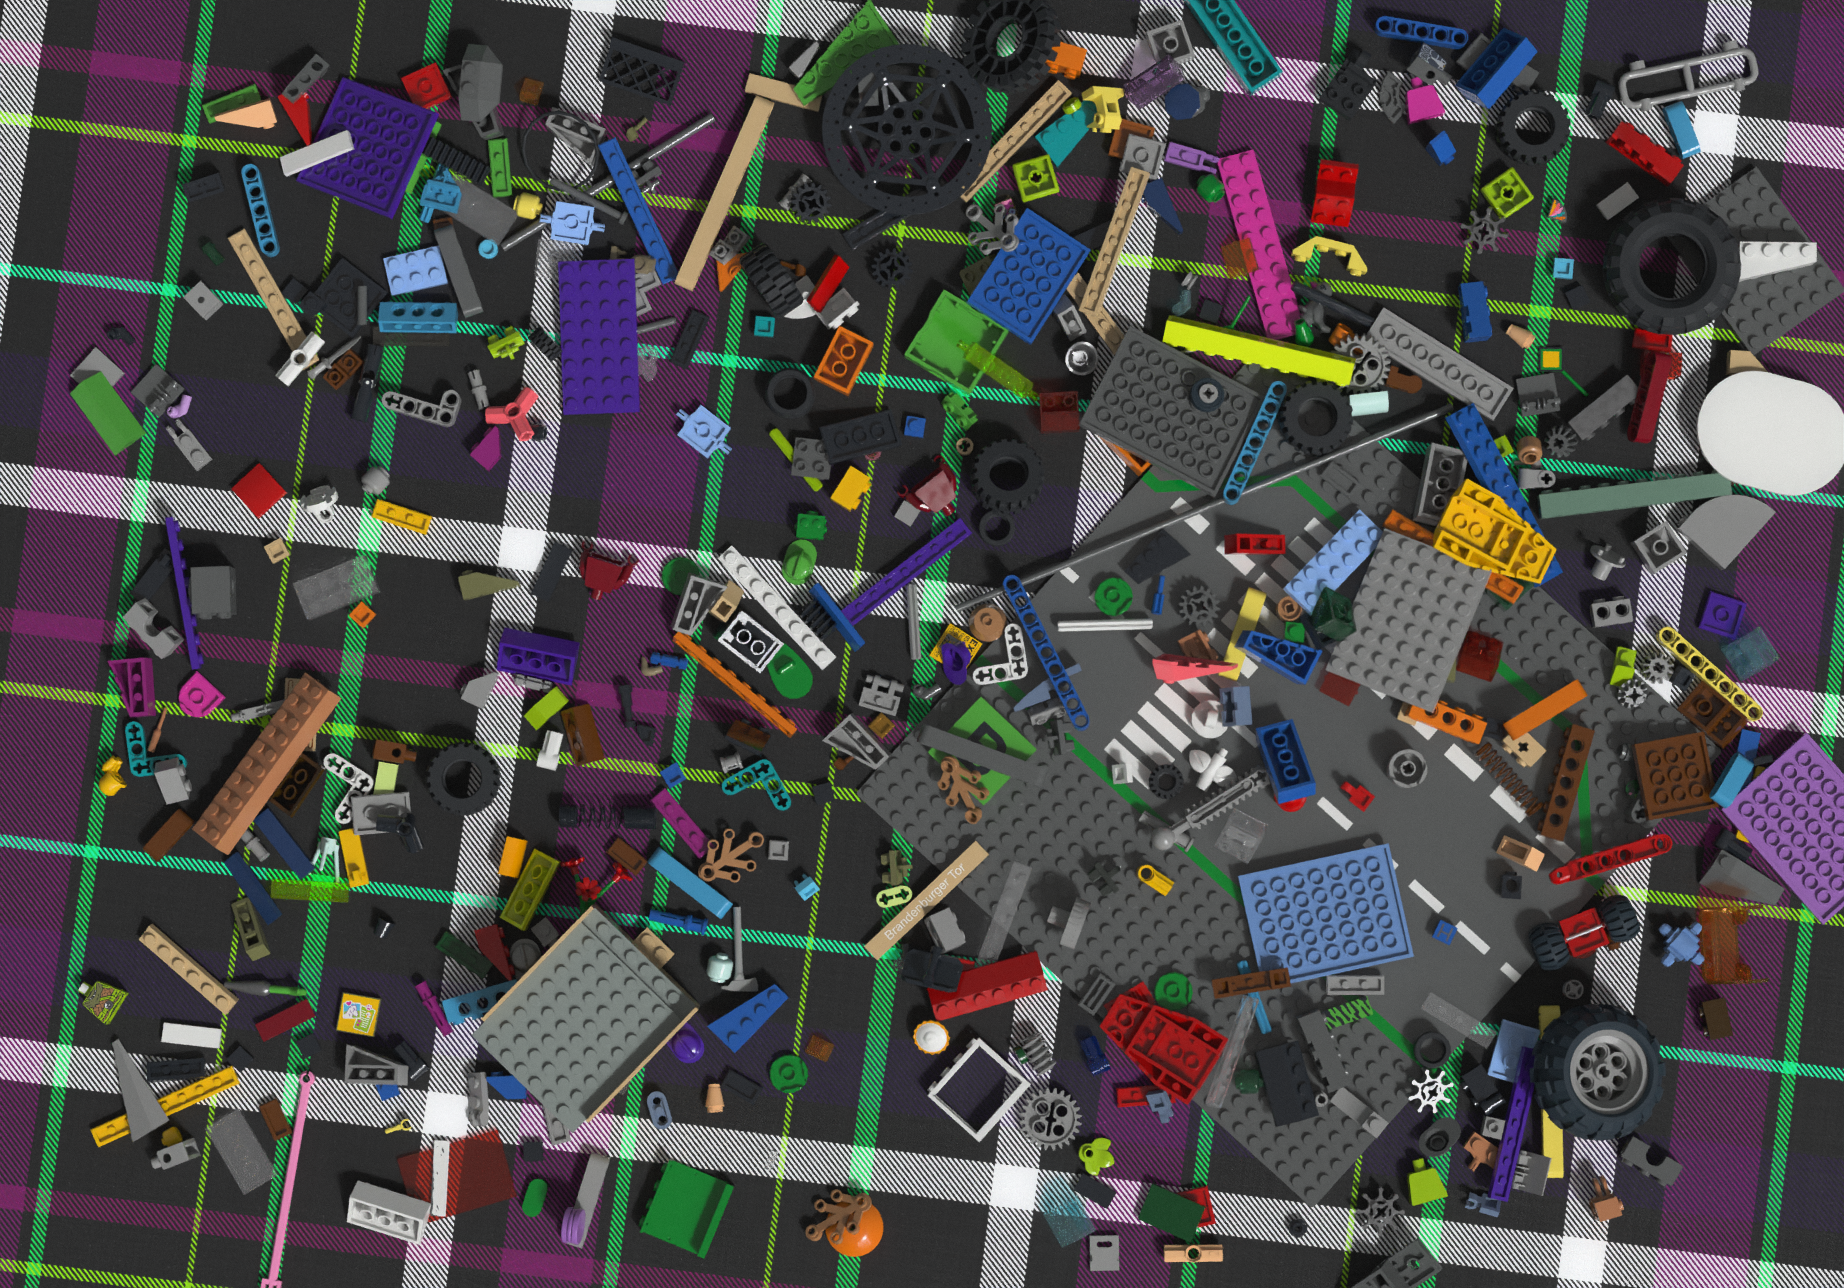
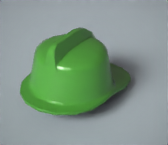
M797 540L789 545L782 565V573L787 582L793 585H800L810 579L817 556L816 549L811 542Z

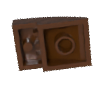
M1701 681L1677 708L1688 721L1701 732L1704 731V734L1723 750L1749 722L1743 713L1732 706V703L1704 681Z

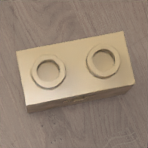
M1529 733L1514 741L1507 734L1500 741L1503 744L1501 747L1508 754L1513 753L1517 757L1516 761L1523 768L1525 766L1530 768L1546 752ZM1525 743L1524 748L1526 751H1519L1520 746L1518 744Z

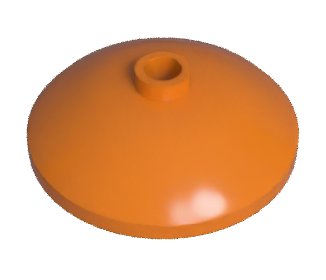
M863 1199L859 1202V1205L864 1203ZM841 1201L835 1206L846 1208L851 1204ZM871 1205L868 1211L863 1212L859 1224V1232L852 1235L845 1227L843 1241L840 1244H834L830 1240V1235L836 1231L838 1222L826 1229L828 1241L835 1250L846 1256L857 1257L871 1252L879 1244L883 1234V1220L877 1208ZM829 1213L827 1219L833 1216L834 1214ZM854 1213L849 1215L847 1224L853 1221ZM839 1235L835 1236L834 1241L839 1239Z

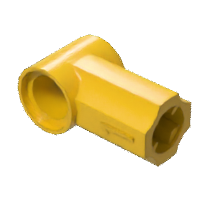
M1141 865L1136 870V876L1140 881L1164 896L1167 895L1174 884L1172 880L1150 865ZM1143 868H1148L1150 871V876L1147 879L1141 876Z

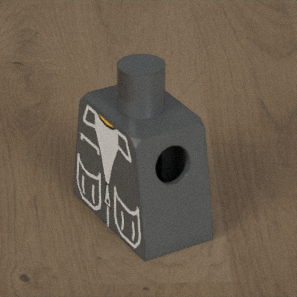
M1423 42L1413 54L1407 71L1429 85H1433L1436 80L1446 85L1452 78L1450 74L1444 71L1447 64L1446 60Z

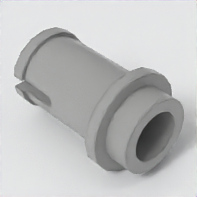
M1319 1091L1314 1094L1316 1106L1322 1107L1328 1103V1097L1324 1092ZM1319 1096H1323L1321 1103L1318 1102Z

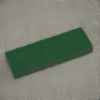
M448 931L444 933L435 946L482 979L485 978L493 966V963L488 958Z

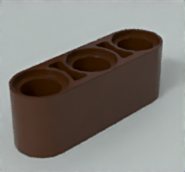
M181 808L178 809L149 840L143 850L153 860L159 862L195 821Z

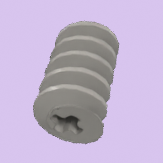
M1034 1033L1019 1041L1025 1042L1022 1049H1029L1026 1053V1056H1032L1029 1063H1036L1032 1069L1040 1070L1036 1076L1049 1071L1056 1064V1060H1050L1053 1054H1046L1049 1046L1042 1047L1046 1042L1044 1039L1039 1040L1042 1033Z

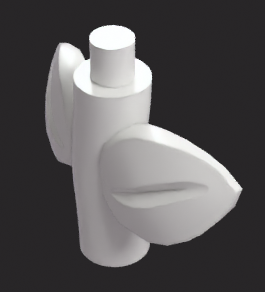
M1221 748L1219 753H1215L1212 758L1208 753L1201 750L1190 751V765L1193 770L1201 773L1195 786L1207 792L1212 781L1221 787H1224L1225 784L1230 786V781L1232 780L1237 781L1234 770L1227 765H1223L1227 760L1225 759L1228 753L1227 750Z

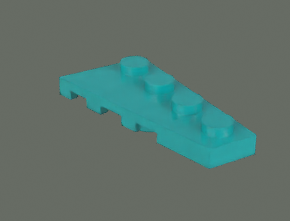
M1084 100L1077 111L1065 114L1035 136L1037 142L1045 153L1050 156L1051 161L1057 168L1090 129L1087 128V125L1094 122L1093 118L1097 113V107L1094 102Z

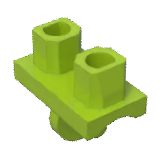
M513 326L504 330L506 337L499 340L497 335L488 337V349L494 359L499 356L504 358L508 355L511 360L515 359L513 353L519 350V346L525 344L519 331H516Z

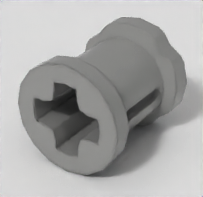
M738 751L734 755L725 758L720 757L724 773L738 767L740 769L743 768Z

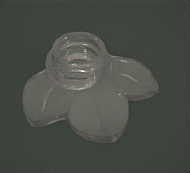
M652 346L638 347L639 375L642 374L645 380L649 382L655 377L658 370L655 363L658 359V353ZM646 352L650 353V355H651V358H650V359H646V357H645V353H646Z

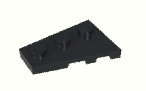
M1162 529L1124 572L1133 581L1140 584L1191 554Z

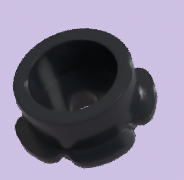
M1294 1219L1289 1223L1290 1228L1288 1230L1292 1236L1300 1238L1303 1237L1308 1228L1304 1220Z

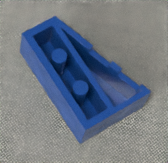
M1483 281L1462 283L1458 286L1464 343L1486 341L1492 336V326L1489 320L1490 309L1486 302V297H1488L1487 286H1484Z

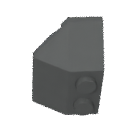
M468 44L462 60L459 90L462 121L481 122L500 103L503 64L487 45Z

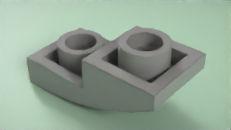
M733 226L724 240L719 239L709 255L725 265L744 247L751 237L736 226Z

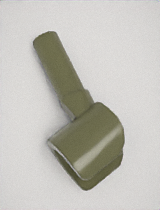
M645 117L637 125L627 130L626 136L630 142L639 137L636 131L648 121Z

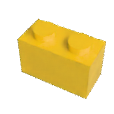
M850 466L830 499L849 512L852 508L856 510L861 502L859 497L862 492L866 494L871 486V483H869L870 477Z

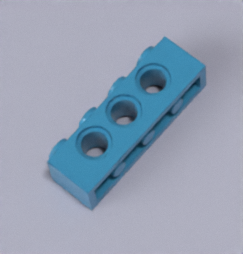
M380 302L378 317L380 332L457 333L458 311L456 303Z
M511 980L443 1000L442 1004L448 1023L453 1022V1025H458L465 1022L464 1018L472 1017V1020L483 1017V1013L490 1011L498 1002L497 994L499 992L506 994L518 980ZM481 997H485L488 1000L486 1008H481L478 1004ZM462 1003H467L470 1006V1011L467 1014L460 1011Z

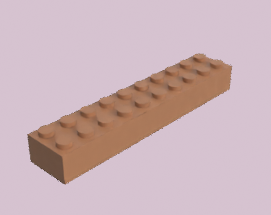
M305 672L192 830L213 847L229 855L341 698Z

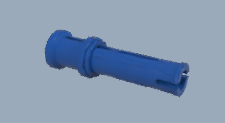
M652 908L649 914V921L681 927L686 932H699L703 936L706 933L707 918L703 920L694 918L692 915L685 917Z

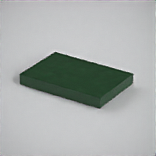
M1152 1183L1138 1220L1191 1243L1206 1206Z

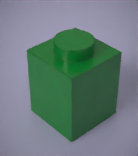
M1285 622L1283 640L1302 644L1305 633L1304 625L1302 623Z

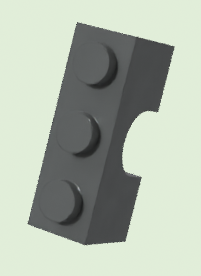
M1630 1136L1619 1154L1623 1158L1622 1162L1630 1167L1633 1164L1640 1168L1638 1170L1640 1173L1647 1177L1651 1174L1656 1177L1655 1182L1664 1187L1666 1184L1672 1186L1683 1166L1664 1155L1659 1163L1650 1165L1646 1160V1153L1650 1146Z

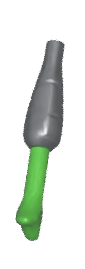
M263 980L225 981L224 987L227 989L258 996H267L270 993L304 996L307 994V990L303 988L275 986Z

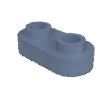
M660 1091L652 1092L647 1098L652 1122L656 1128L666 1129L672 1123V1116L666 1096ZM655 1097L660 1098V1104L654 1103L653 1100ZM660 1116L666 1117L665 1123L659 1121Z

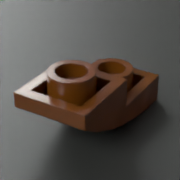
M349 349L327 371L323 378L335 390H338L363 365L364 360L353 349Z

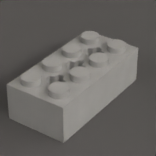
M1431 443L1427 447L1412 521L1433 526L1438 525L1450 497L1464 480L1467 458L1462 450Z

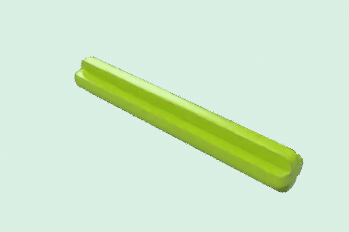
M777 428L773 429L769 435L793 464L794 448ZM803 477L814 491L822 488L823 484L819 479Z

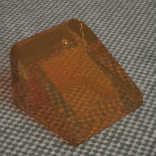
M525 78L520 91V101L538 105L544 83Z
M813 1035L805 1053L827 1062L834 1044Z

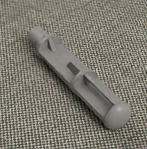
M286 699L240 710L238 713L231 714V719L233 722L238 720L245 721L276 713Z

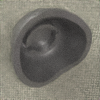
M1084 341L1073 344L1068 349L1065 357L1068 369L1077 375H1087L1093 372L1099 360L1094 346Z

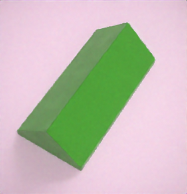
M102 372L83 380L70 393L115 456L146 434Z

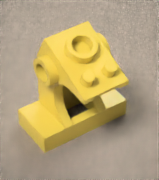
M1092 86L1082 92L1083 100L1092 101L1097 107V113L1093 118L1094 122L1087 125V128H1092V132H1097V128L1102 133H1111L1112 129H1119L1122 119L1118 99L1124 96L1123 88Z

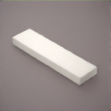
M348 130L280 157L284 175H292L353 150L350 132Z

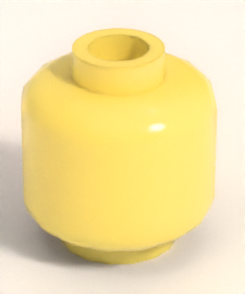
M524 192L520 196L517 195L513 209L516 210L517 216L534 219L537 214H541L543 204L540 203L539 196Z

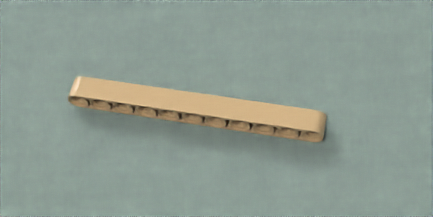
M760 96L755 97L677 275L676 285L690 291L694 290L771 114L774 102Z

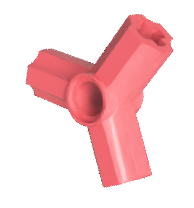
M524 387L513 403H509L507 406L487 407L485 410L487 424L510 423L520 442L530 440L534 432L526 418V414L539 396L532 389Z

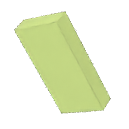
M379 762L373 795L394 793L399 765Z

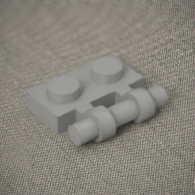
M867 675L866 682L873 685L871 689L863 688L859 706L896 716L901 698L894 696L895 690L903 692L904 685L897 683L898 681L882 679L879 675ZM878 686L889 688L888 694L877 691Z

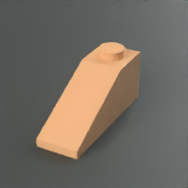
M270 98L215 114L216 121L257 128L263 127V129L271 128L277 122Z

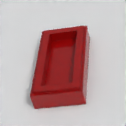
M1635 328L1632 348L1670 353L1673 335L1656 334L1644 329Z

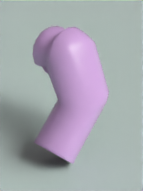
M182 395L179 405L170 406L167 409L168 416L179 418L188 412L192 397Z

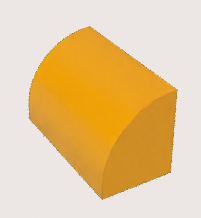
M507 836L498 874L519 878L528 841Z

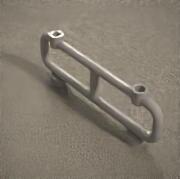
M1737 40L1722 43V52L1648 68H1645L1644 60L1632 62L1629 64L1630 72L1623 74L1618 82L1620 97L1626 107L1630 109L1640 108L1641 112L1652 110V105L1733 88L1734 92L1745 90V85H1749L1757 79L1758 65L1756 57L1750 49L1738 48ZM1745 55L1748 58L1751 70L1749 77L1694 88L1690 66ZM1682 68L1686 91L1639 101H1631L1629 99L1626 82L1629 79Z

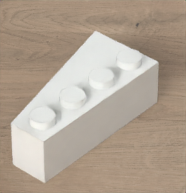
M1738 243L1741 260L1739 282L1810 266L1817 262V243Z

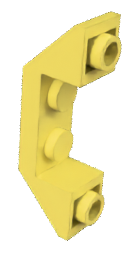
M1316 236L1295 248L1291 253V256L1295 257L1294 260L1306 262V260L1309 261L1311 259L1314 247H1317L1316 250L1321 252H1328L1330 250L1334 251L1337 256L1346 257V255H1350L1346 270L1350 271L1351 275L1361 276V274L1365 275L1367 272V267L1354 245Z

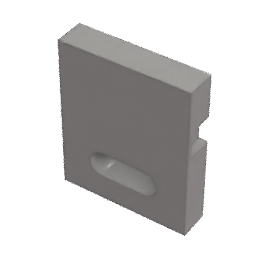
M1089 1235L1090 1271L1119 1270V1235ZM1110 1241L1112 1245L1110 1247H1098L1097 1242Z

